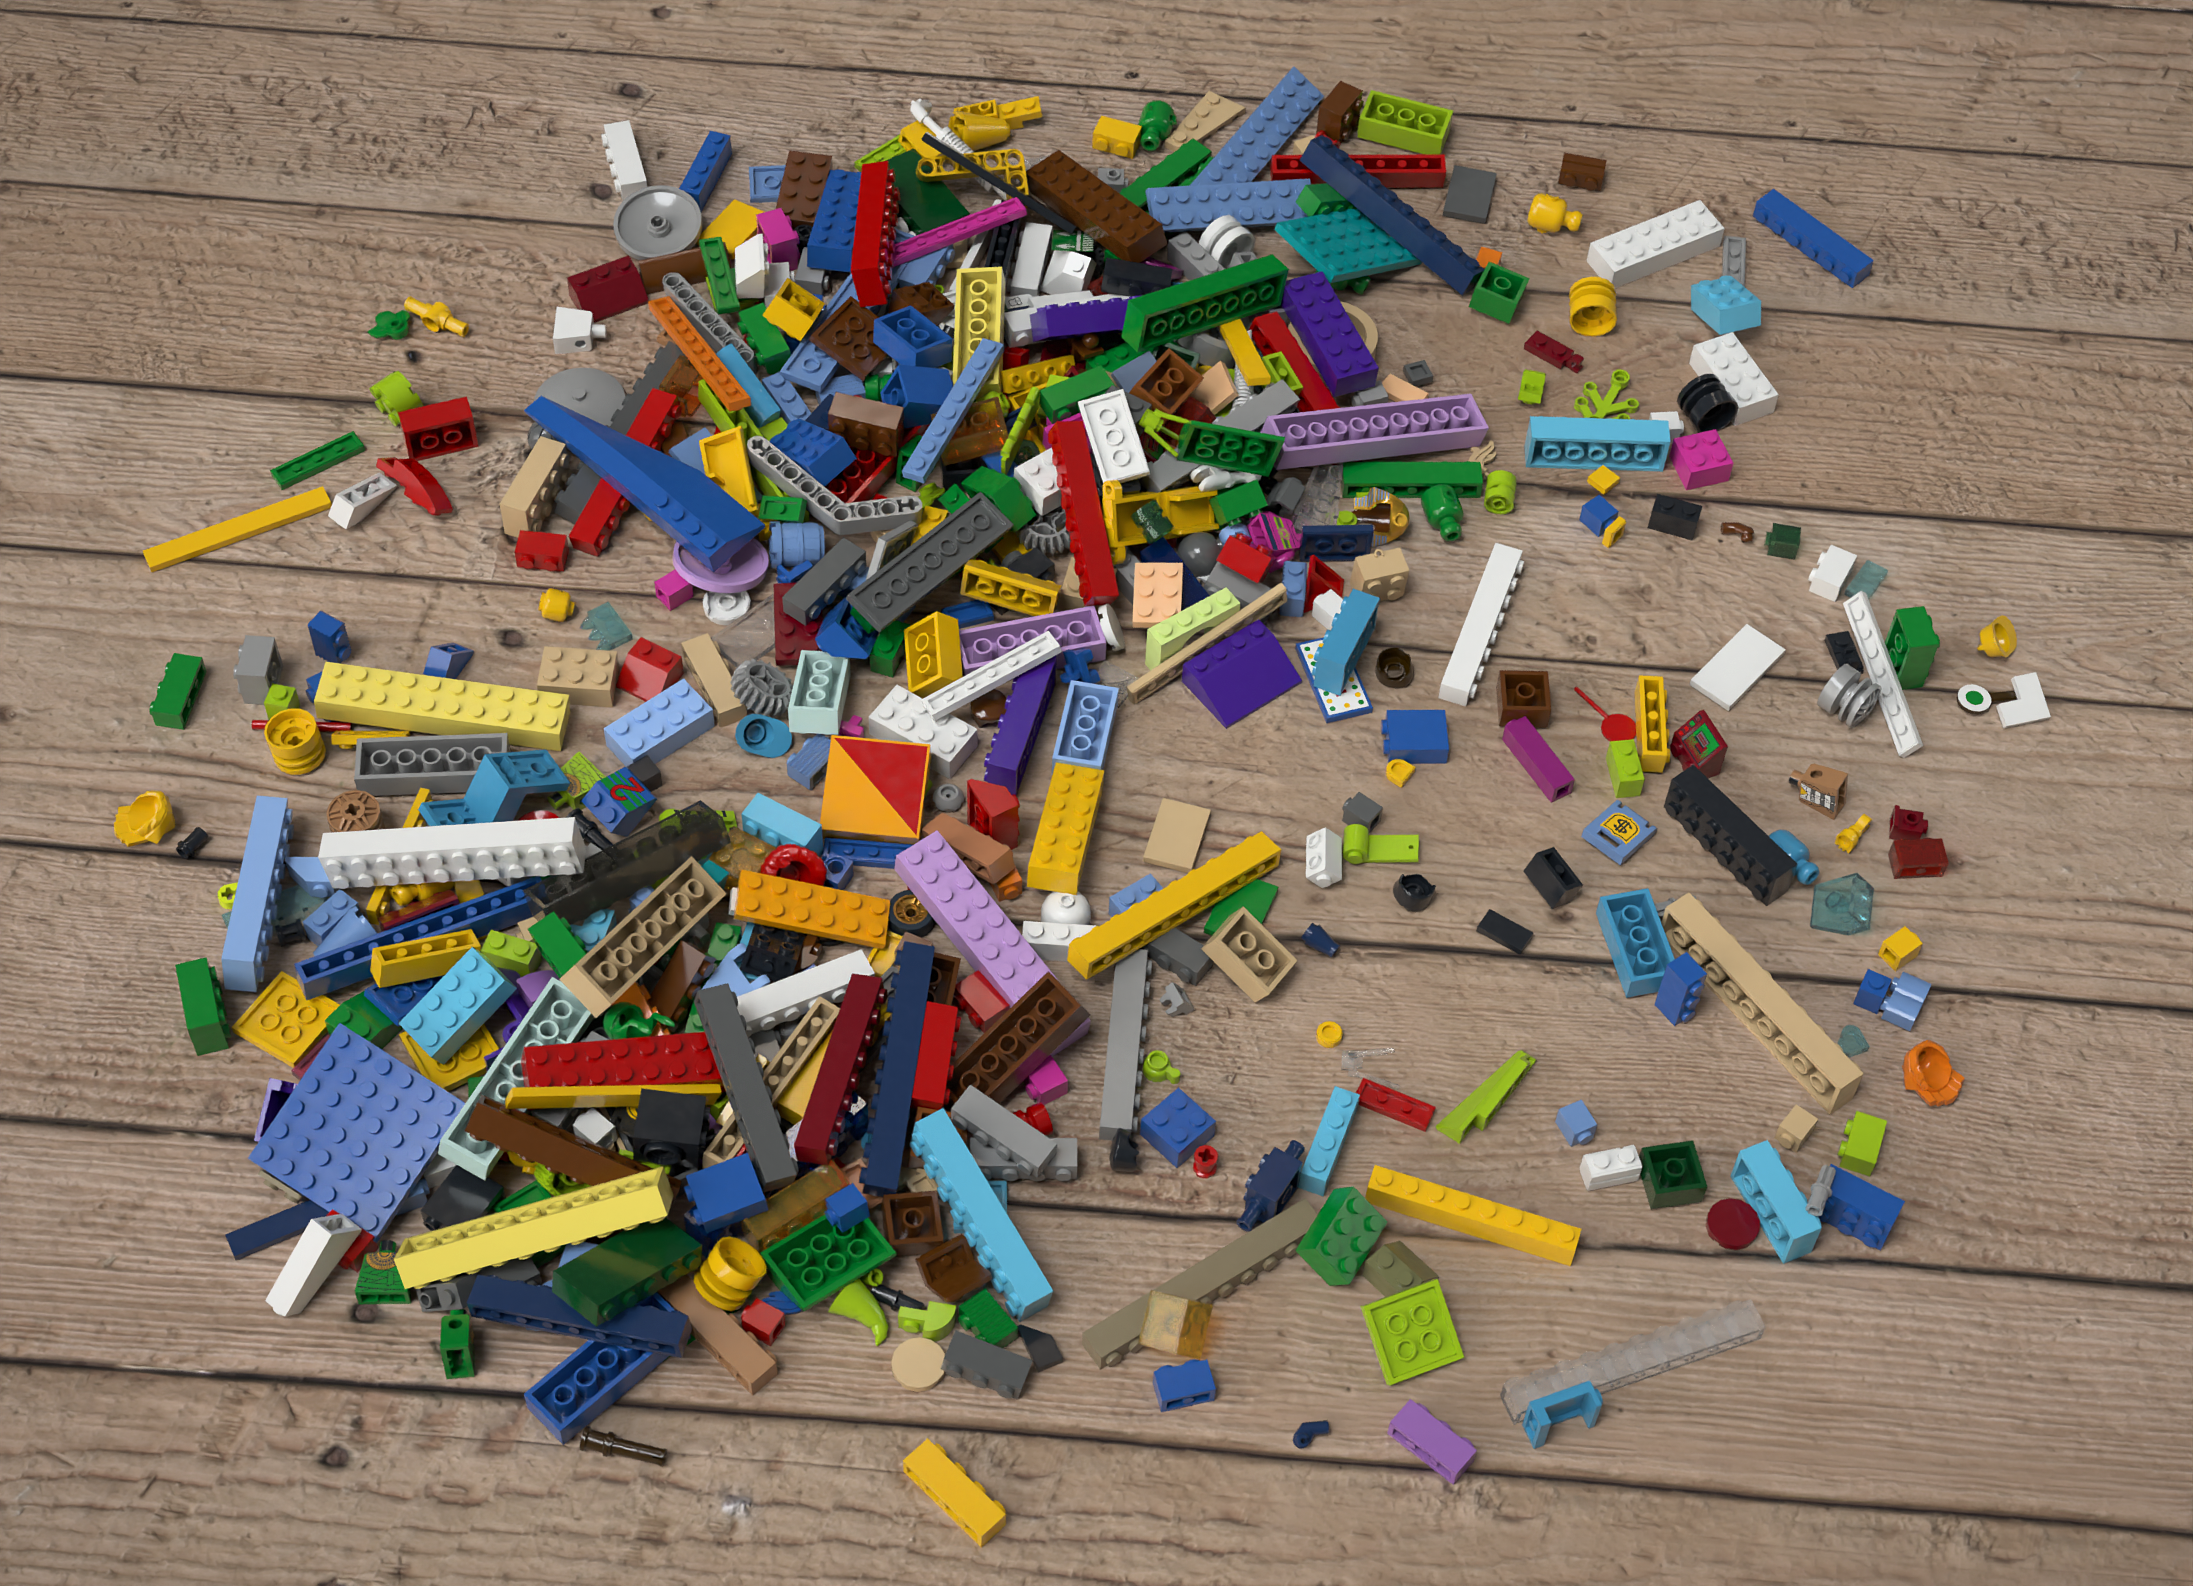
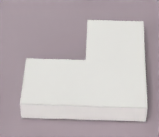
M2036 672L2013 677L2011 681L2018 700L2000 703L1996 706L2003 729L2047 720L2051 717Z

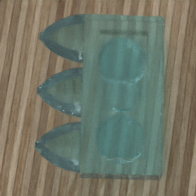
M609 602L588 611V616L580 625V629H593L589 634L588 640H601L596 650L610 651L633 640L632 633Z

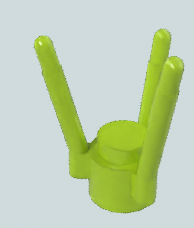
M1157 408L1154 412L1147 409L1142 415L1139 425L1145 428L1144 432L1151 435L1173 456L1178 457V453L1155 432L1160 430L1179 441L1177 434L1162 426L1164 420L1161 417L1184 424L1189 422V420L1164 413Z

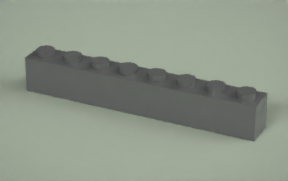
M728 983L698 990L694 1003L762 1192L792 1185L798 1174V1165L794 1158L791 1159L789 1154V1140L787 1135L782 1134L780 1129V1115L777 1110L773 1109L771 1104L772 1093L769 1086H765L762 1079L764 1076L763 1068L760 1062H756L754 1043L751 1038L748 1039L745 1031L747 1029L745 1018L743 1015H739L736 993L734 991L731 992Z

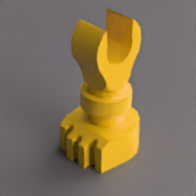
M1863 814L1854 825H1851L1848 829H1843L1836 836L1835 844H1838V848H1842V851L1846 850L1847 853H1850L1857 845L1862 833L1870 827L1869 823L1873 819Z

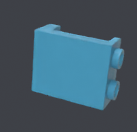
M1589 1380L1530 1401L1522 1426L1533 1449L1544 1446L1549 1428L1552 1425L1582 1416L1588 1428L1594 1427L1603 1404L1602 1396L1597 1388L1594 1389Z

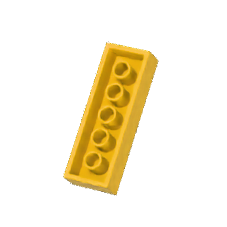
M1055 763L1028 864L1027 887L1077 895L1103 792L1104 770Z

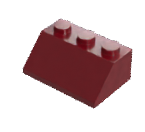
M629 255L567 277L570 298L578 310L593 313L594 323L648 304L649 301L638 269Z
M449 889L444 892L435 893L432 897L419 902H412L404 908L387 912L379 917L378 922L381 932L458 905L459 901L456 894Z

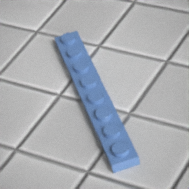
M985 338L981 340L902 470L903 477L925 483L1005 350L1004 344Z

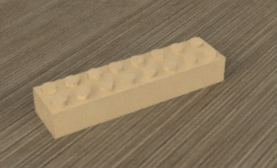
M691 856L560 978V981L597 1018L726 895L725 891Z

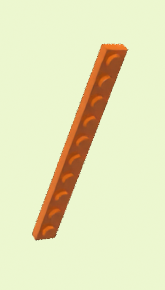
M667 296L648 301L649 310L729 411H739L744 407L751 406L750 396L673 300Z

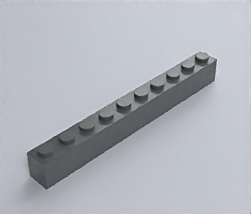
M669 341L664 348L660 346L654 356L655 362L648 363L643 372L645 374L644 378L639 377L632 388L635 391L632 395L630 393L626 395L622 402L624 407L622 410L617 409L610 420L613 423L610 426L606 425L607 427L626 435L652 388L667 393L672 391L690 363L676 344ZM583 461L577 467L579 470L577 475L572 473L566 483L568 488L565 491L561 490L554 501L557 503L554 512L573 524L577 522L601 479Z

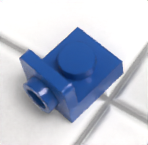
M807 560L788 572L780 564L776 567V580L778 583H797L813 568V565Z

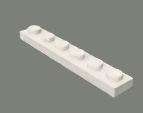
M1047 631L921 699L923 707L931 718L936 721L1061 653V647L1051 633Z

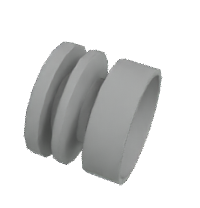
M1844 664L1833 674L1823 688L1817 705L1829 714H1834L1840 709L1838 719L1841 722L1846 720L1847 726L1855 728L1872 711L1882 688L1877 683L1871 685L1872 681L1869 678H1865L1858 684L1861 673L1849 664Z

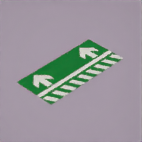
M1053 230L1051 250L1093 252V238L1084 231H1074L1070 234L1065 230Z

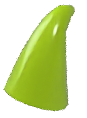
M860 1278L844 1287L834 1299L828 1313L855 1319L870 1328L875 1335V1344L879 1346L887 1338L888 1323L883 1309Z

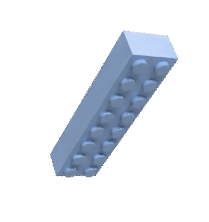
M258 795L256 797L221 958L224 986L227 990L257 992L258 982H263L265 968L262 966V963L268 960L269 946H266L267 940H272L273 925H271V920H276L277 904H275V901L280 899L282 885L279 884V881L285 878L286 864H283L285 857H289L290 844L287 843L288 839H293L294 824H291L293 810L288 808V798Z

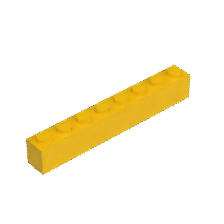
M1374 1165L1365 1199L1372 1205L1567 1266H1571L1582 1230L1581 1228Z

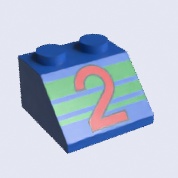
M624 767L597 781L581 801L610 833L628 837L656 802L657 798L628 767Z

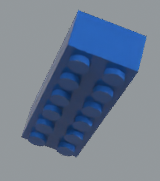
M830 169L807 244V267L851 272L861 172Z
M657 1292L635 1304L642 1307L650 1305L668 1312L675 1311ZM588 1340L524 1393L527 1408L564 1445L669 1356Z

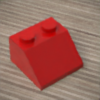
M640 637L627 653L616 688L647 702L676 684L684 674L682 656Z

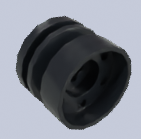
M1704 374L1696 377L1681 390L1677 398L1678 406L1689 417L1691 424L1698 433L1715 429L1718 432L1733 420L1738 411L1737 402L1726 391L1725 386L1714 374Z

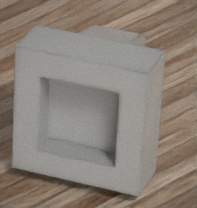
M1174 982L1165 987L1167 992L1160 998V1002L1165 1006L1172 1002V1006L1165 1011L1171 1017L1181 1013L1187 1015L1194 1010L1183 988Z

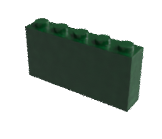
M911 149L885 160L889 162L890 169H894L896 178L894 186L898 187L900 192V200L897 201L899 213L896 215L905 221L909 231H913L917 236L969 216L970 213L942 181L923 182L918 179L916 169L922 157L915 149ZM929 166L921 167L922 172L925 174L932 172Z
M666 1217L656 1223H650L649 1221L639 1223L636 1228L620 1232L553 1270L552 1292L597 1327L607 1320L613 1319L624 1310L633 1307L648 1296L654 1295L658 1290L674 1283L687 1273L696 1270L701 1265L702 1245Z

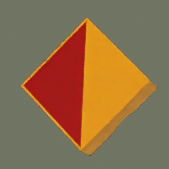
M831 735L820 817L823 839L837 838L913 845L919 842L922 838L921 828H923L924 822L923 804L929 781L932 757L931 745Z

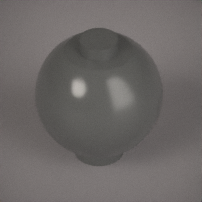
M1195 532L1189 534L1180 542L1177 549V557L1173 558L1172 561L1173 563H1183V574L1186 573L1193 578L1208 576L1218 562L1216 559L1223 548V544L1220 538L1215 540L1213 535L1209 533Z

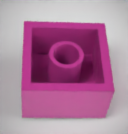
M782 208L757 214V234H763V243L768 244L767 261L769 263L789 262V271L798 269L800 252L797 244H799V237L797 232L792 230L790 217L785 216Z
M1716 429L1673 439L1669 458L1686 490L1729 481L1734 463Z

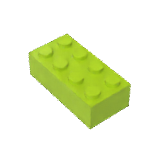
M1371 90L1359 118L1357 137L1421 154H1441L1451 129L1453 110Z

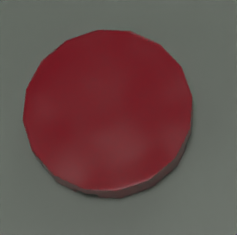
M1728 1198L1712 1205L1706 1217V1229L1710 1238L1720 1243L1721 1247L1739 1250L1747 1248L1756 1239L1760 1231V1220L1757 1212L1749 1204L1739 1199Z

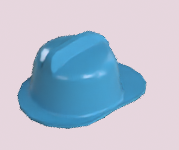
M761 714L745 716L736 727L735 737L738 745L747 752L771 758L782 756L788 751L792 742V734L784 722Z

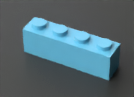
M1334 1087L1302 1168L1298 1188L1324 1197L1357 1112L1360 1094Z

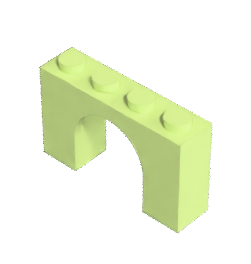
M1226 587L1147 629L1145 665L1151 671L1178 653L1186 641L1195 633L1204 629V634H1206L1240 611V602Z

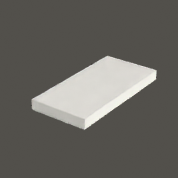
M1121 389L1079 401V410L1103 484L1108 480L1116 479L1123 483L1150 475L1124 390Z
M1746 624L1691 679L1690 685L1729 711L1784 655L1785 649Z

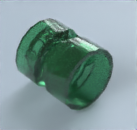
M1156 500L1145 504L1130 516L1137 528L1143 529L1142 535L1149 545L1174 529L1169 518L1162 516L1163 510Z

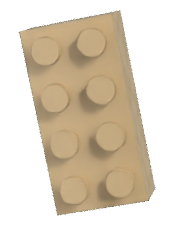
M540 436L500 502L505 534L518 538L520 530L540 532L544 518L548 517L551 513L555 498L572 475L566 444Z

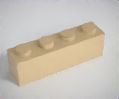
M707 633L682 642L683 659L707 704L713 709V715L719 727L722 728L741 721L747 716L746 708L748 707L740 704V699L734 697L735 692L731 690L732 685L730 683L732 680L729 673L730 667L726 658H721V651L717 641H712Z

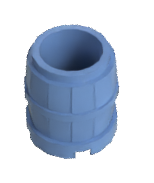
M772 521L769 523V531H772V536L769 538L771 569H776L780 564L783 567H795L807 560L815 566L824 557L823 526H818V523L812 522L780 524V521Z

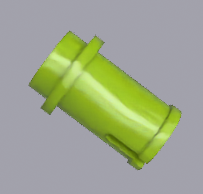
M874 1269L860 1277V1280L865 1285L878 1286L877 1283L881 1284L883 1281V1273L879 1269Z

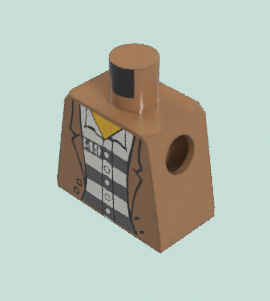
M1815 763L1811 764L1805 773L1793 770L1789 783L1800 788L1799 800L1801 803L1835 820L1846 804L1848 773Z

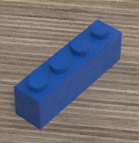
M710 130L679 188L688 193L697 202L701 212L732 155L731 135Z

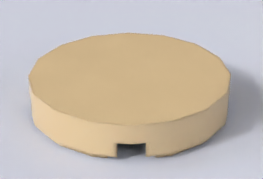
M921 1337L908 1339L901 1343L893 1353L891 1360L893 1376L907 1390L915 1392L930 1390L945 1375V1371L941 1370L945 1353L931 1339Z

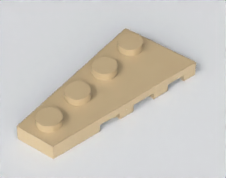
M1208 91L1166 139L1165 148L1175 152L1182 144H1186L1192 138L1202 143L1203 139L1207 136L1211 137L1216 134L1217 129L1223 125L1228 126L1232 123V119L1244 115L1246 107Z

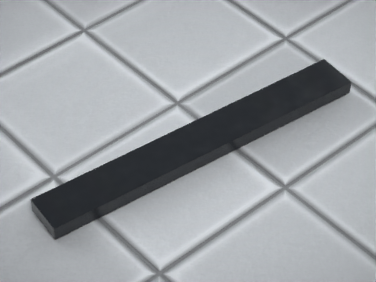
M925 132L922 137L923 142L1009 196L1017 197L1022 204L1070 234L1074 232L1077 226L1068 219L932 134Z

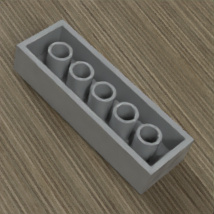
M508 734L358 738L354 775L356 788L359 791H366L373 796L418 794L420 787L429 789L431 794L467 792L485 754L511 752Z

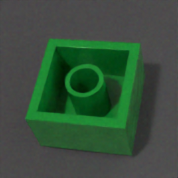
M1488 262L1475 287L1468 307L1510 324L1530 278Z

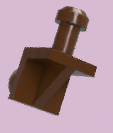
M1095 332L1084 334L1082 340L1079 337L1066 339L1067 345L1072 347L1071 355L1074 356V362L1086 360L1104 353V349L1099 345V336Z

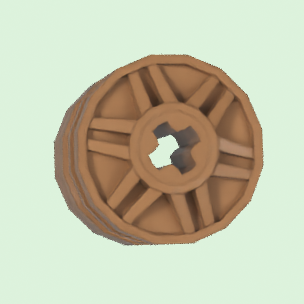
M346 791L336 796L328 806L326 813L331 833L385 829L379 803L373 795L366 791Z

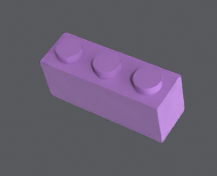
M1410 1399L1389 1424L1388 1435L1453 1485L1474 1462L1477 1452L1474 1445L1468 1439L1455 1434L1446 1422L1438 1421L1420 1403L1416 1404Z

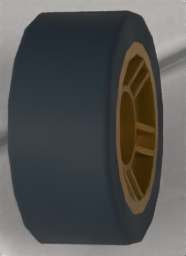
M911 890L897 893L890 900L888 926L893 933L903 936L906 931L922 938L933 929L935 920Z

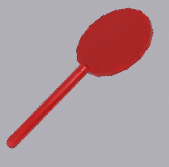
M1578 687L1574 688L1575 692L1605 718L1602 721L1601 732L1608 741L1632 740L1636 737V723L1633 719L1623 714L1608 715Z

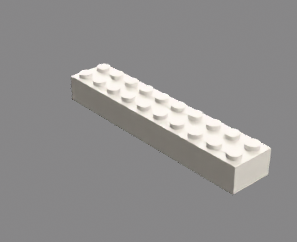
M575 817L323 833L318 858L332 888L345 889L351 887L395 886L399 884L444 883L448 881L494 880L497 878L583 873L586 846Z

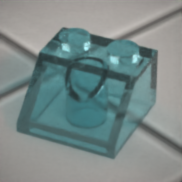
M1858 873L1815 885L1810 927L1816 930L1848 936L1870 930L1874 888Z

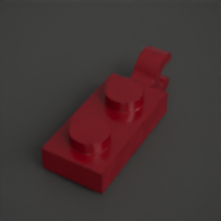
M1538 330L1524 343V350L1560 370L1566 366L1574 373H1578L1583 368L1580 364L1584 361V357L1574 354V350Z

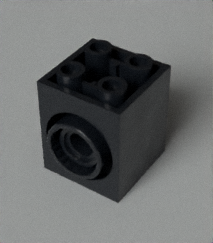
M641 1088L633 1136V1160L659 1165L698 1168L699 1159H703V1153L706 1150V1137L710 1125L711 1107L706 1106V1096Z

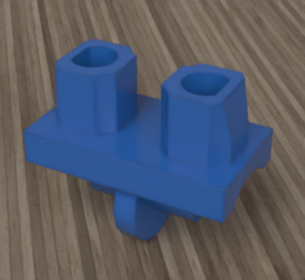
M1083 648L1077 651L1068 649L1063 652L1066 665H1064L1066 672L1061 674V682L1070 684V681L1074 680L1096 684L1100 681L1096 669L1088 670L1087 664L1093 661L1094 658L1090 649Z

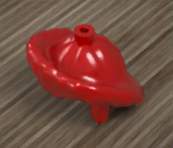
M785 844L777 846L765 858L764 863L761 865L760 873L824 886L827 869L823 860L816 852L796 844Z

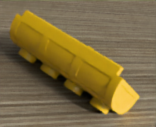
M742 426L699 440L705 475L757 517L759 515V508Z

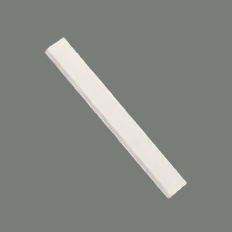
M1860 591L1845 601L1843 605L1872 684L1877 683L1882 688L1878 700L1900 757L1905 758L1921 748L1923 743L1867 594Z

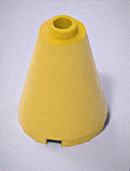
M954 111L953 114L955 115L949 118L948 127L973 151L1004 142L1010 136V126L1004 119L962 111Z

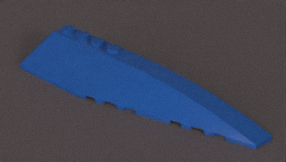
M540 396L524 410L529 417L559 442L566 444L568 450L713 573L765 528L764 523L698 469L543 396Z

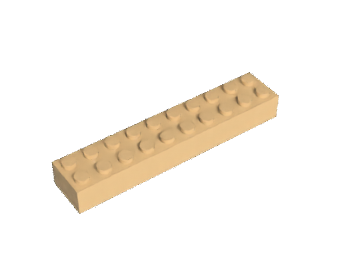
M1688 892L1668 905L1661 923L1672 950L1678 956L1687 952L1707 973L1704 983L1829 1115L1851 1101L1864 1074L1859 1065L1851 1061L1843 1053L1842 1048L1825 1034L1824 1029L1808 1016L1803 1007L1798 1006L1790 998L1789 993L1773 980L1771 974L1755 961L1753 955L1746 952L1738 944L1737 939L1721 926L1719 920L1704 908L1700 900L1695 899Z

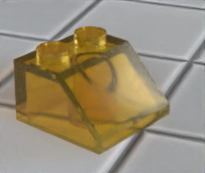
M1151 1290L1138 1344L1201 1359L1213 1305L1195 1299Z

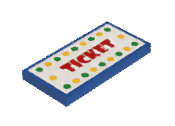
M1323 638L1296 644L1295 650L1326 723L1372 713L1373 707L1356 667L1341 696L1313 686L1315 676H1312V670L1317 662L1314 660L1315 652L1318 647H1323L1324 645Z

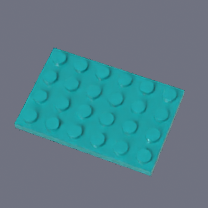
M1346 209L1343 212L1335 211L1326 215L1319 214L1277 222L1274 229L1318 272L1323 271L1330 283L1421 265L1422 263L1359 209Z

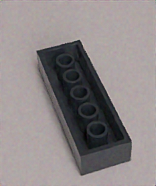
M1694 765L1671 780L1664 804L1667 813L1674 817L1686 832L1692 834L1705 850L1711 852L1718 862L1735 876L1739 883L1744 884L1752 892L1753 896L1766 906L1788 892L1798 864Z

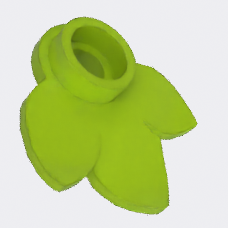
M935 482L920 488V496L918 498L922 501V510L925 509V506H930L935 499L943 495L945 488H940Z

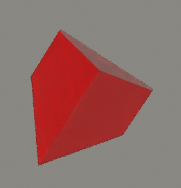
M1315 555L1310 556L1303 613L1313 610L1315 598L1320 594H1325L1330 589L1341 598L1343 594L1344 579Z

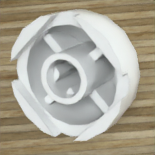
M1052 892L1042 904L1041 922L1090 925V905L1080 892H1077V895Z

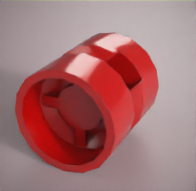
M1039 1102L1028 1106L1024 1113L1021 1110L1013 1112L1014 1115L1045 1136L1053 1134L1051 1119L1043 1103Z

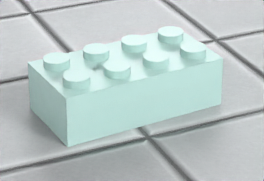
M801 650L788 706L789 732L824 735L839 734L851 676L850 658L832 657L828 652Z

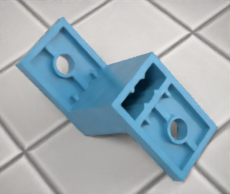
M547 750L485 754L464 799L422 802L418 810L429 826L513 821L526 794L564 791L568 789L570 781Z

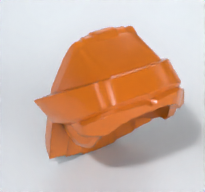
M1925 1040L1910 1049L1904 1057L1902 1069L1904 1072L1905 1089L1915 1090L1929 1106L1936 1105L1939 1107L1943 1104L1948 1105L1957 1099L1965 1077L1952 1069L1950 1058L1941 1045L1931 1040Z

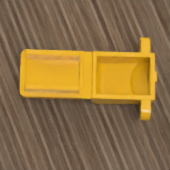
M1118 480L1105 481L1102 498L1103 520L1113 565L1122 564L1125 561V546L1183 537L1195 532L1207 533L1212 532L1214 529H1219V523H1215L1214 511L1209 502V499L1218 495L1217 490L1201 492L1199 486L1158 493L1139 492L1122 495V486Z

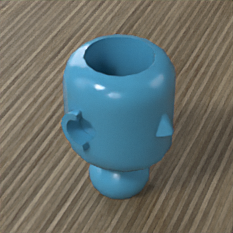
M1777 830L1771 833L1769 837L1798 864L1794 876L1797 875L1798 881L1804 885L1814 882L1819 875V868L1815 863L1808 862L1810 852L1806 845L1787 830Z

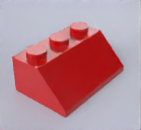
M974 779L968 780L967 824L976 831L990 836L993 840L1007 845L1011 850L1017 848L1018 836H1020L1018 822H1020L1018 808H1020V803L1016 795H1011L1005 786Z

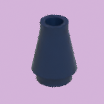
M1312 923L1301 937L1305 942L1304 945L1320 951L1331 958L1340 947L1320 924L1317 926Z

